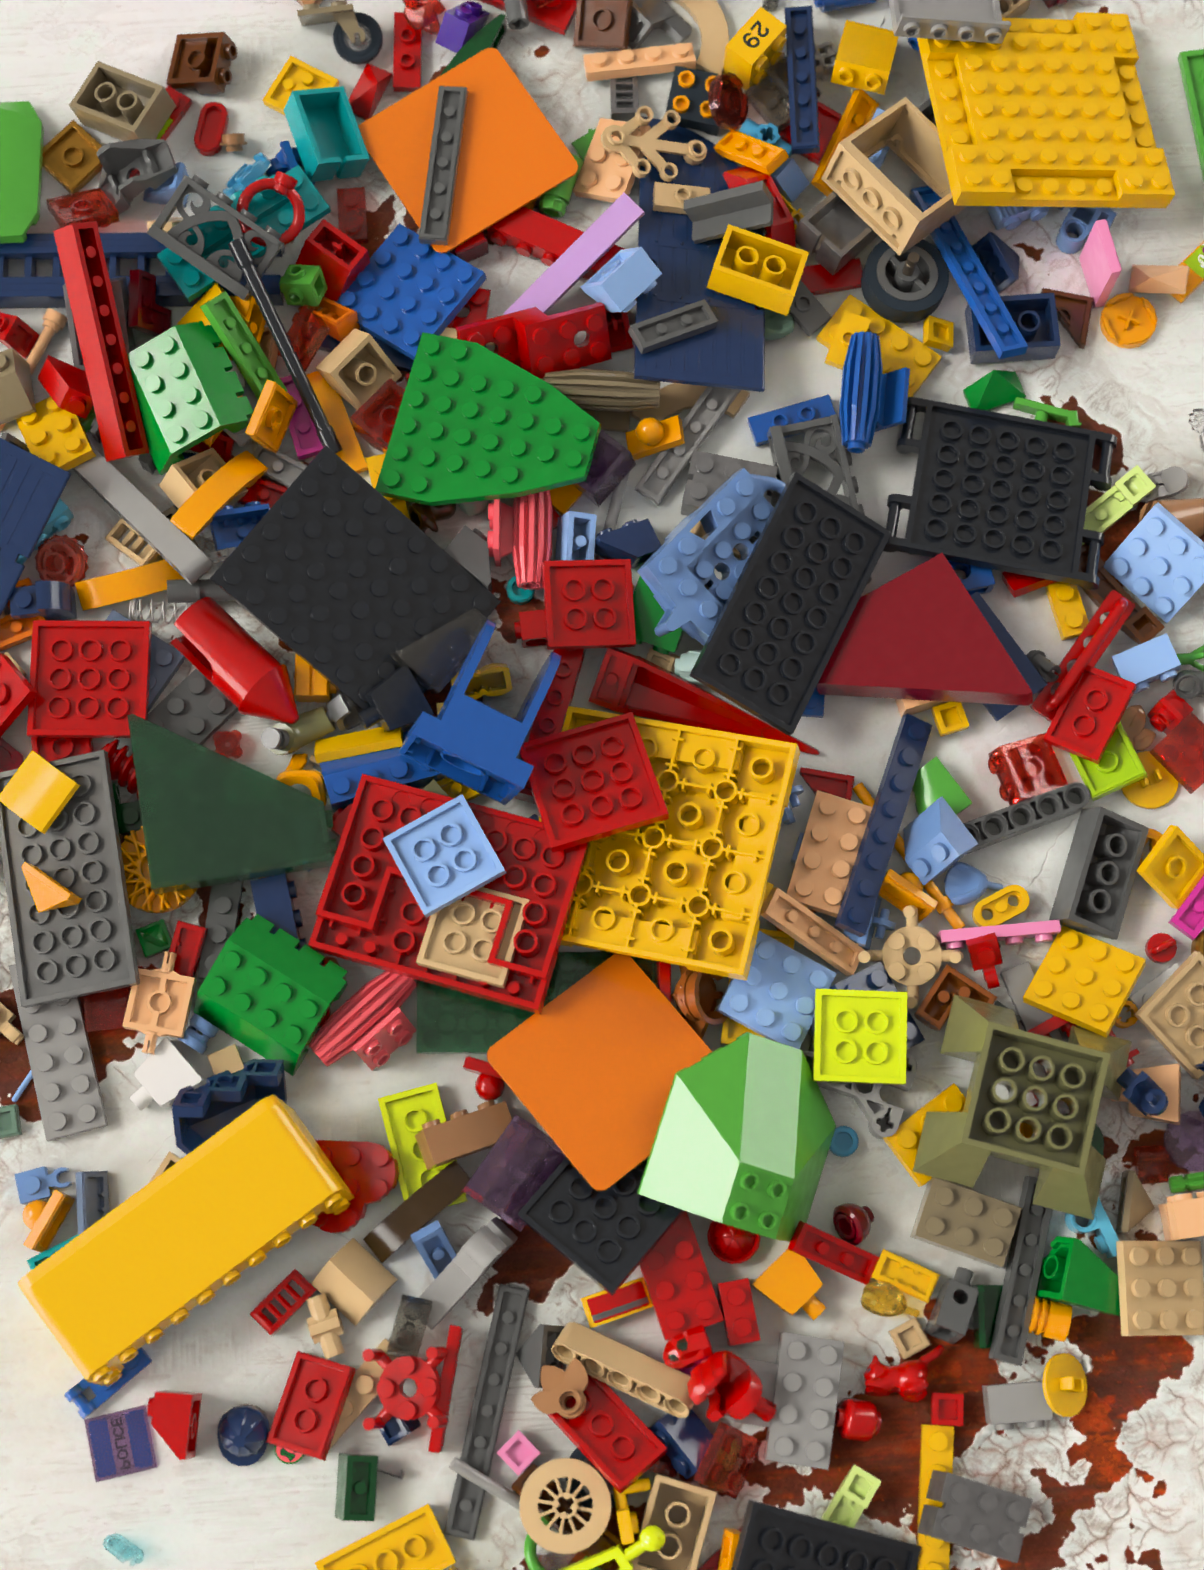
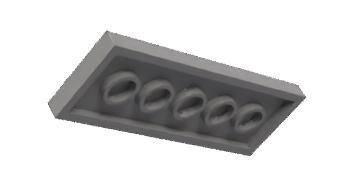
M16 964L10 965L11 980L46 1140L52 1141L108 1126L80 997L28 1008L21 1007Z

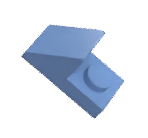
M437 1220L410 1235L431 1274L436 1279L457 1255L446 1232Z

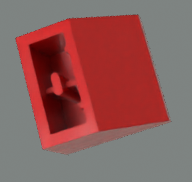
M323 219L305 240L295 264L320 266L328 287L323 297L337 302L340 296L355 281L358 274L370 263L367 249Z

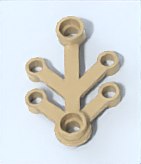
M641 106L635 116L623 126L610 125L606 127L601 135L604 149L610 153H620L632 167L633 174L638 178H644L651 170V162L658 170L663 181L672 182L678 174L677 166L671 162L666 163L658 152L682 155L684 160L693 166L701 164L707 155L705 144L699 140H692L685 144L658 139L668 130L675 129L679 124L680 115L674 110L667 111L662 120L641 137L630 134L639 126L648 125L652 120L653 111L648 106ZM640 113H645L648 119L642 118ZM667 117H672L675 123H670ZM612 135L617 136L620 141H615ZM693 147L697 148L700 153H695ZM631 148L640 149L647 159H639ZM638 165L644 166L646 171H640ZM665 169L671 170L673 175H667Z

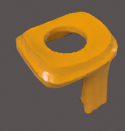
M306 753L294 754L286 770L278 774L276 778L278 801L284 808L291 810L323 809L327 804L322 774L316 770H302L307 764L308 754ZM294 784L307 786L312 794L311 799L308 801L296 800L291 795L290 787Z

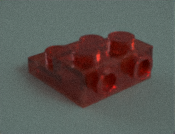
M1046 733L1001 745L988 754V768L992 774H997L1001 784L999 788L1000 796L1004 801H1008L1010 806L1068 785L1052 745L1044 742L1043 738Z

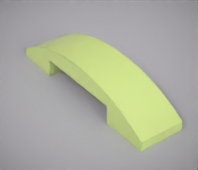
M1136 465L1115 482L1111 489L1086 508L1084 529L1104 533L1156 488V485Z
M854 1464L839 1486L821 1519L854 1528L882 1481Z

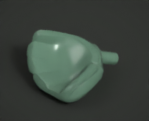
M765 308L760 309L765 311V341L784 338L794 331L795 322L791 315L785 316Z

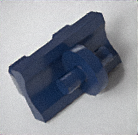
M1126 1068L1116 1080L1125 1089L1122 1094L1145 1116L1147 1114L1157 1116L1166 1110L1168 1106L1166 1093L1145 1072L1142 1071L1137 1075L1130 1068Z

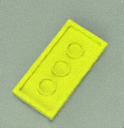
M437 1083L378 1098L391 1153L398 1162V1180L404 1201L452 1163L449 1162L427 1170L415 1135L423 1130V1124L435 1119H439L440 1123L447 1121ZM466 1193L447 1207L467 1202Z

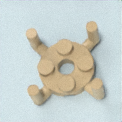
M909 905L903 909V914L906 917V926L889 935L883 950H864L858 955V959L862 963L883 962L890 978L900 984L907 985V1008L909 1009L914 1008L919 1003V985L931 980L939 971L942 962L958 963L964 957L963 952L960 950H942L938 939L927 929L918 926V909L915 905ZM915 947L920 951L921 959L917 964H909L905 960L904 953L907 948Z

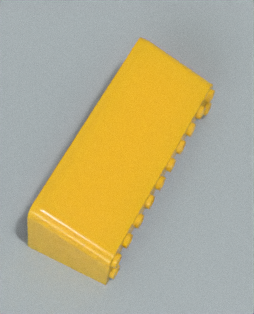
M270 1095L252 1106L19 1280L18 1286L86 1381L101 1386H109L121 1378L122 1374L120 1372L124 1369L123 1364L135 1358L139 1348L146 1343L152 1344L164 1335L163 1330L171 1324L177 1325L183 1322L190 1315L189 1311L198 1304L202 1306L215 1297V1291L223 1285L227 1287L235 1283L241 1277L240 1273L249 1266L255 1267L266 1259V1253L274 1247L280 1248L286 1245L292 1239L291 1235L300 1228L306 1229L314 1224L318 1219L317 1215L322 1211L326 1214L334 1213V1215H337L350 1206L349 1201L354 1198V1195L295 1110L276 1095Z

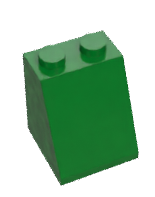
M639 576L633 593L636 644L641 645L642 642L653 645L652 649L666 655H669L670 651L675 653L680 645L684 631L679 627L661 637L655 634V627L663 616L664 610L653 597L654 594Z

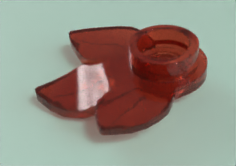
M403 0L405 5L404 15L408 24L414 30L422 28L429 34L438 35L440 23L437 15L446 10L439 0Z

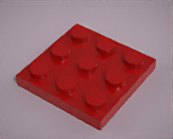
M631 559L543 561L547 650L636 646Z

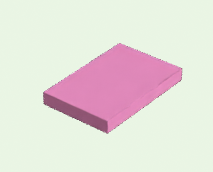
M1106 219L1095 221L1079 256L1090 296L1094 297V308L1104 306L1122 271Z

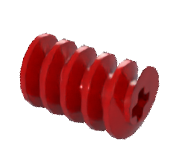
M119 739L107 743L100 750L108 752L111 779L113 781L118 779L120 787L127 786L129 793H137V799H144L156 784L157 776L155 774L158 767L154 765L147 770V759L137 763L136 761L139 756L137 752L128 757L129 746L125 745L120 750L117 749L120 743Z

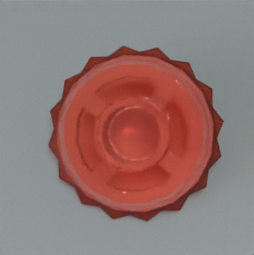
M55 534L52 538L45 539L44 543L38 547V553L35 556V569L39 572V577L43 581H59L74 587L75 582L85 579V572L89 568L87 564L88 556L84 553V546L78 544L76 538H69L66 534L62 536Z

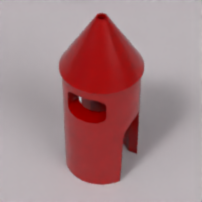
M204 597L192 604L179 616L174 625L184 636L175 638L170 643L238 708L240 714L289 724H295L299 720L287 666L276 660L211 597Z

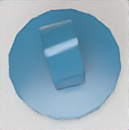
M260 152L252 158L256 161L252 165L245 163L226 184L228 188L223 189V193L228 198L239 190L243 191L265 173L271 161L263 153Z

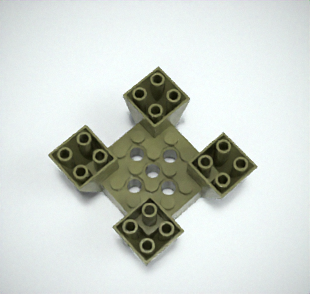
M954 994L940 1053L974 1062L963 1112H926L912 1172L973 1188L988 1157L1001 1158L1040 1169L1032 1204L1093 1220L1106 1159L1091 1146L1101 1097L1116 1101L1120 1098L1122 1086L1116 1080L1126 1070L1132 1041L1110 1035L1106 1038L1076 1026H1071L1068 1042L1020 1030L1014 1010ZM1034 1063L1043 1065L1046 1072L1045 1077H1039L1034 1073ZM997 1085H1003L1007 1088L1009 1092L1008 1099L1005 1100L998 1097L996 1094ZM1027 1093H1033L1038 1097L1039 1105L1037 1108L1031 1107L1027 1103ZM1058 1101H1063L1068 1105V1116L1058 1112ZM1021 1123H1026L1031 1127V1138L1022 1136L1019 1130Z

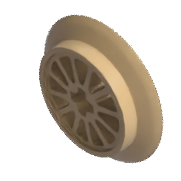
M572 1458L554 1459L539 1466L525 1482L520 1496V1517L527 1534L540 1547L559 1554L576 1553L594 1544L605 1531L611 1515L610 1492L603 1477L589 1464ZM560 1478H568L565 1493H563L559 1483ZM572 1480L580 1481L581 1485L573 1494H570ZM551 1482H556L559 1495H555L547 1488ZM586 1486L590 1494L576 1499L579 1492ZM543 1490H546L554 1498V1501L541 1500L540 1496ZM562 1497L566 1500L572 1498L574 1501L571 1505L572 1513L569 1515L564 1511L559 1513L557 1510L560 1507L559 1500ZM592 1498L593 1508L578 1506L579 1503ZM540 1503L553 1506L552 1509L541 1514L539 1513ZM577 1511L592 1513L589 1521L583 1520L577 1514ZM555 1513L553 1519L545 1526L542 1517ZM573 1516L584 1524V1527L579 1531H576L572 1520ZM558 1518H561L559 1533L551 1531L552 1525ZM566 1519L569 1520L573 1531L572 1534H563Z

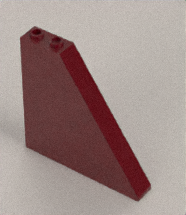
M943 552L860 597L816 686L819 695L1029 706L1033 703L1032 690Z

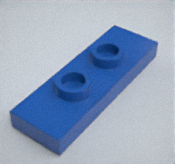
M828 394L748 417L747 422L757 447L769 443L767 432L770 427L835 415L836 413ZM794 434V435L785 436L784 439H785V438H788V437L795 436V435H799V434Z

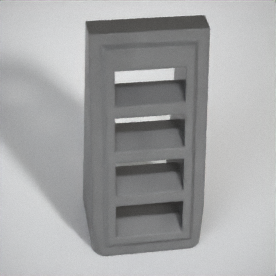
M638 76L625 77L632 78V81L616 82V78L610 79L612 120L628 122L635 116L639 109ZM616 87H632V90H616ZM616 96H632V99H616ZM617 105H633V107H617Z

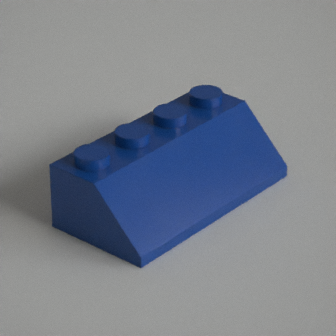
M409 731L403 732V742ZM401 747L319 763L333 812H336L341 807L345 809L349 804L353 803L362 774L415 788L425 787L433 779L438 782L446 778V776L399 754L398 752Z

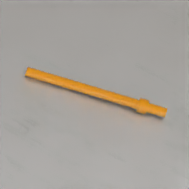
M862 782L857 784L853 791L864 805L873 807L875 800ZM898 833L894 847L905 861L904 840ZM933 880L923 886L928 895L938 902L936 911L939 915H944L953 929H961L966 926L952 906L954 904L949 897L942 894Z

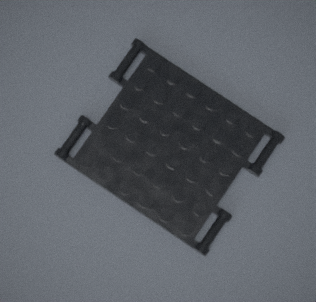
M908 397L906 423L903 424L901 438L897 441L896 450L902 454L918 453L911 496L890 494L888 496L887 507L889 511L886 529L891 531L892 534L883 551H899L931 558L943 552L946 559L952 562L1079 585L1086 590H1096L1099 587L1097 572L1100 548L1104 545L1105 535L1098 531L1084 529L1089 486H1094L1099 491L1111 489L1112 478L1110 477V469L1117 437L1110 433ZM917 412L925 413L921 440L912 439ZM1095 445H1099L1102 448L1098 473L1091 472ZM908 509L905 538H898L896 534L900 510ZM1082 542L1087 543L1089 546L1086 573L1078 572Z

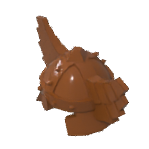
M678 965L681 977L675 985V990L671 997L674 998L677 1008L682 1013V1017L699 1037L703 1039L709 1024L719 1025L728 1018L715 1010L717 999H722L724 994L722 991H717L714 979L719 981L724 977L688 970L685 966Z

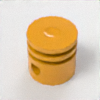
M1035 1296L1028 1333L1034 1332V1335H1040L1041 1333L1042 1337L1064 1342L1070 1329L1072 1306L1051 1300L1047 1303V1299L1042 1298L1040 1300L1039 1297Z

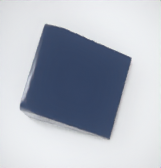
M393 1416L379 1431L388 1446L419 1428L421 1423L418 1419L402 1420Z

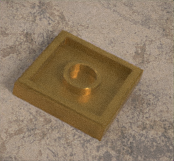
M72 120L43 147L42 168L75 196L102 170V165L97 156V151L102 145L78 123Z

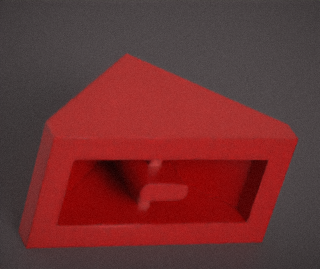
M605 308L611 353L634 348L632 338L628 333L630 328L628 312L611 313Z

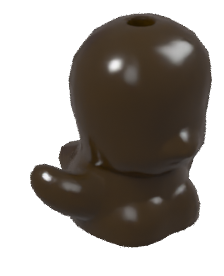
M413 503L409 505V518L424 533L428 528L433 532H438L439 529L436 522L454 516L456 504L429 506Z

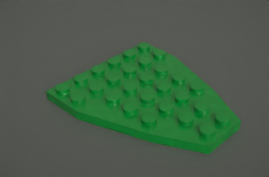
M422 332L375 489L382 496L429 506L522 497L584 482L588 476L601 425L555 387L476 342Z

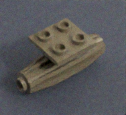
M574 369L548 372L545 374V379L540 378L555 387L597 420L601 425L600 431L628 432L630 411L659 408L660 381L634 379V373Z

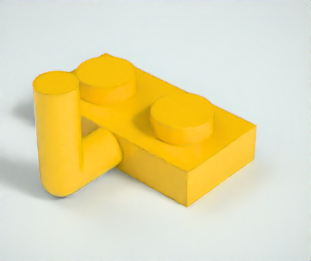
M649 1477L637 1479L621 1494L613 1487L622 1545L635 1543L634 1534H640L636 1512H629L627 1494L651 1490Z

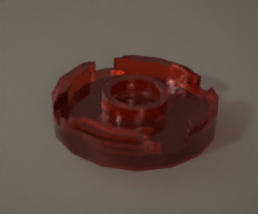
M729 72L715 76L708 92L711 115L715 123L721 129L727 131L738 129L739 125H743L749 111L747 93L743 94L741 88L744 86L743 82L736 74Z

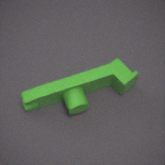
M1016 397L1013 409L1035 415L1034 420L1047 422V419L1065 423L1067 426L1081 427L1076 410L1069 411Z

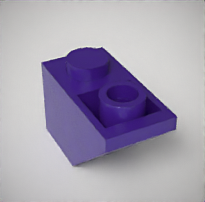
M466 1L446 11L435 43L457 53L483 28L490 13L483 10V7L474 1Z

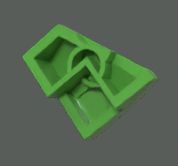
M937 756L918 770L912 791L915 794V806L919 815L940 797L945 799L956 815L972 804L971 800Z

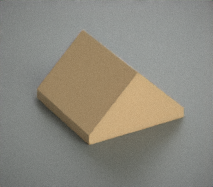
M352 1238L328 1260L311 1285L321 1294L326 1293L328 1301L350 1322L357 1326L398 1279L361 1244Z

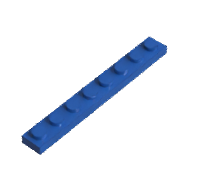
M929 186L912 188L909 195L911 202L922 212L941 199ZM952 216L947 222L941 224L939 228L937 227L930 236L941 252L945 263L998 358L1004 359L1026 354L1028 345L958 221L955 216Z

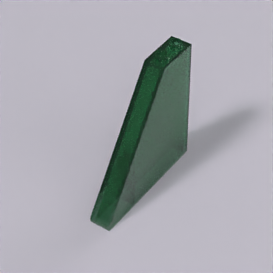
M134 714L127 715L151 889L155 895L332 865L333 857H335L337 851L336 838L330 839L328 828L334 827L331 810L325 809L323 801Z

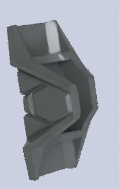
M133 139L108 143L97 151L98 159L102 165L98 188L103 193L107 203L108 215L113 218L131 208L130 204L133 199L149 187L157 189L178 172L169 145L164 139ZM134 169L139 170L140 176L129 178L130 173Z

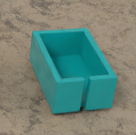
M344 86L292 91L283 111L306 175L310 181L333 180L335 175L337 179L360 177L370 157Z

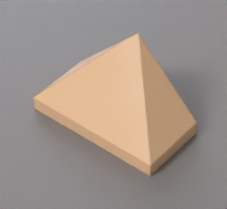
M1133 265L1128 291L1129 293L1185 294L1190 268L1189 266Z

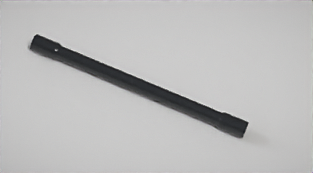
M241 237L228 243L236 264L247 281L310 415L322 446L326 445L334 453L343 450L333 427L329 424L255 267L254 259L244 238Z

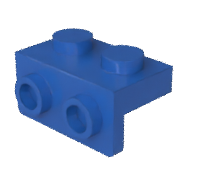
M253 501L244 504V507L233 508L232 505H226L220 510L210 523L216 553L235 550L269 511V503L261 504L260 501Z

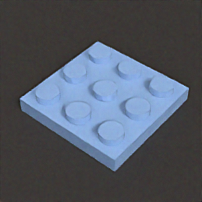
M1158 502L1114 551L1104 565V568L1163 621L1168 623L1204 584V542Z
M463 794L383 838L426 918L506 874L504 867Z
M758 931L747 981L732 978L716 1011L767 1039L800 1049L812 1025L815 1014V989H829L837 973L765 933Z

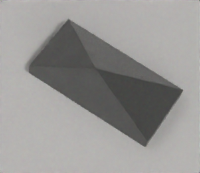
M539 1324L517 1351L516 1355L534 1388H542L540 1376L543 1365L563 1368V1363L554 1357L551 1348L565 1326Z

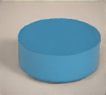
M847 1126L837 1127L829 1150L838 1157L850 1156L856 1151L859 1144L856 1132Z

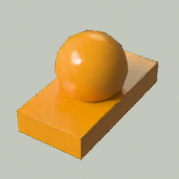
M678 415L661 421L653 417L644 418L639 422L636 429L625 432L628 456L632 461L685 444L682 420Z
M892 869L885 873L879 896L902 912L906 906L915 905L918 909V923L936 909L938 902L923 892V885L914 873L904 872L899 875Z
M54 1190L48 1202L43 1200L29 1202L25 1206L22 1216L24 1223L32 1230L23 1245L40 1253L46 1251L73 1206L75 1199L63 1192Z

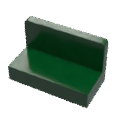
M972 1285L973 1288L979 1291L973 1309L974 1348H990L1003 1285Z
M339 1453L335 1518L343 1521H374L378 1469L377 1455Z

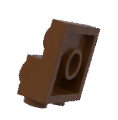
M225 32L177 34L166 84L174 89L195 88L200 94L224 93L226 85H229L232 81L230 65L231 60L237 58L235 43Z

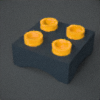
M675 66L665 113L669 110H674L680 115L678 127L696 129L708 135L718 136L720 126L716 123L711 113L709 92L712 82L721 74ZM667 117L670 123H675L672 117Z

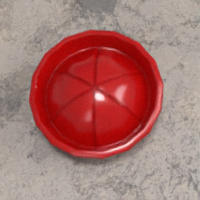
M714 1220L710 1223L707 1233L708 1245L712 1253L721 1261L730 1264L743 1263L752 1258L758 1250L761 1240L759 1234Z

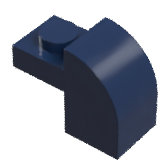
M35 581V585L14 588L9 598L10 612L13 619L43 616L46 620L77 619L75 591L69 584L64 582Z

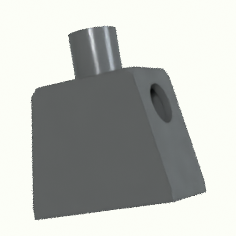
M957 1267L954 1279H949L942 1285L924 1333L952 1345L965 1336L979 1292L971 1287L975 1275L973 1271Z

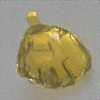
M873 1281L863 1288L860 1302L865 1310L882 1317L898 1316L902 1313L914 1317L919 1316V1310L907 1306L904 1294L895 1285L883 1281Z

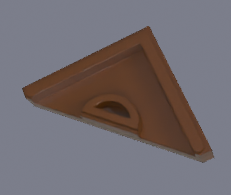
M1042 288L1041 293H1055L1058 320L1077 346L1084 349L1094 297Z

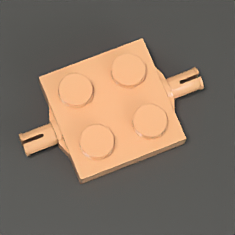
M164 952L161 969L147 970L138 968L140 984L131 986L122 1027L140 1031L146 1035L142 1053L154 1055L158 1037L170 1036L184 1039L197 980L194 977L182 976L173 971L177 956L173 952Z

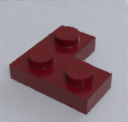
M141 269L130 270V281L128 283V327L156 337L171 328L172 310L155 304L156 275Z

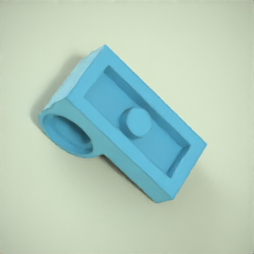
M1099 1197L1094 1219H1089L1085 1227L1077 1224L1075 1215L1065 1214V1223L1070 1231L1082 1234L1094 1230L1097 1235L1094 1237V1242L1101 1254L1105 1253L1107 1258L1117 1256L1116 1241H1119Z

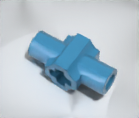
M750 118L745 120L739 132L764 142L768 140L767 143L785 149L789 158L792 156L791 145L780 138L776 125L772 123L759 125Z

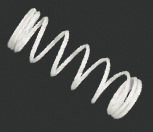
M136 598L131 599L129 619L136 621L140 612L142 621H147L151 614L153 621L158 623L163 614L165 622L169 624L174 614L175 620H177L176 603H174L171 619L167 622L164 608L165 601H163L160 617L155 621L153 600H151L149 614L146 620H144L141 611V599H139V606Z

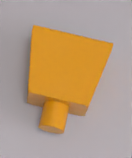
M786 1249L751 1284L755 1290L790 1316L802 1308L812 1320H815L827 1308L814 1295L823 1286V1283L806 1258L789 1249Z

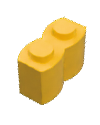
M491 663L479 670H475L464 694L476 700L482 695L500 696L508 693L513 689L508 666L503 663ZM460 670L450 675L451 685H453Z

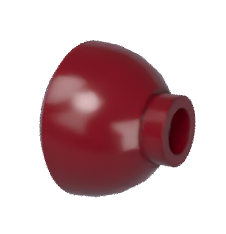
M852 1203L837 1206L833 1211V1224L838 1235L844 1241L854 1246L859 1245L866 1239L871 1223L874 1221V1215L870 1208Z

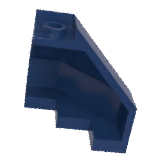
M252 1059L243 1063L244 1069L231 1074L229 1070L206 1078L207 1084L194 1089L189 1085L180 1089L172 1104L176 1146L188 1155L252 1106L270 1095H276L287 1104L284 1060Z

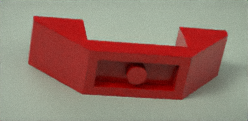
M747 166L725 171L722 175L729 189L764 181L773 195V224L764 227L767 232L765 237L796 247L794 219L771 175L769 176Z

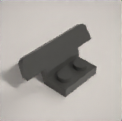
M632 0L628 43L631 49L640 48L652 30L660 27L677 44L690 37L692 32L691 26L664 0Z

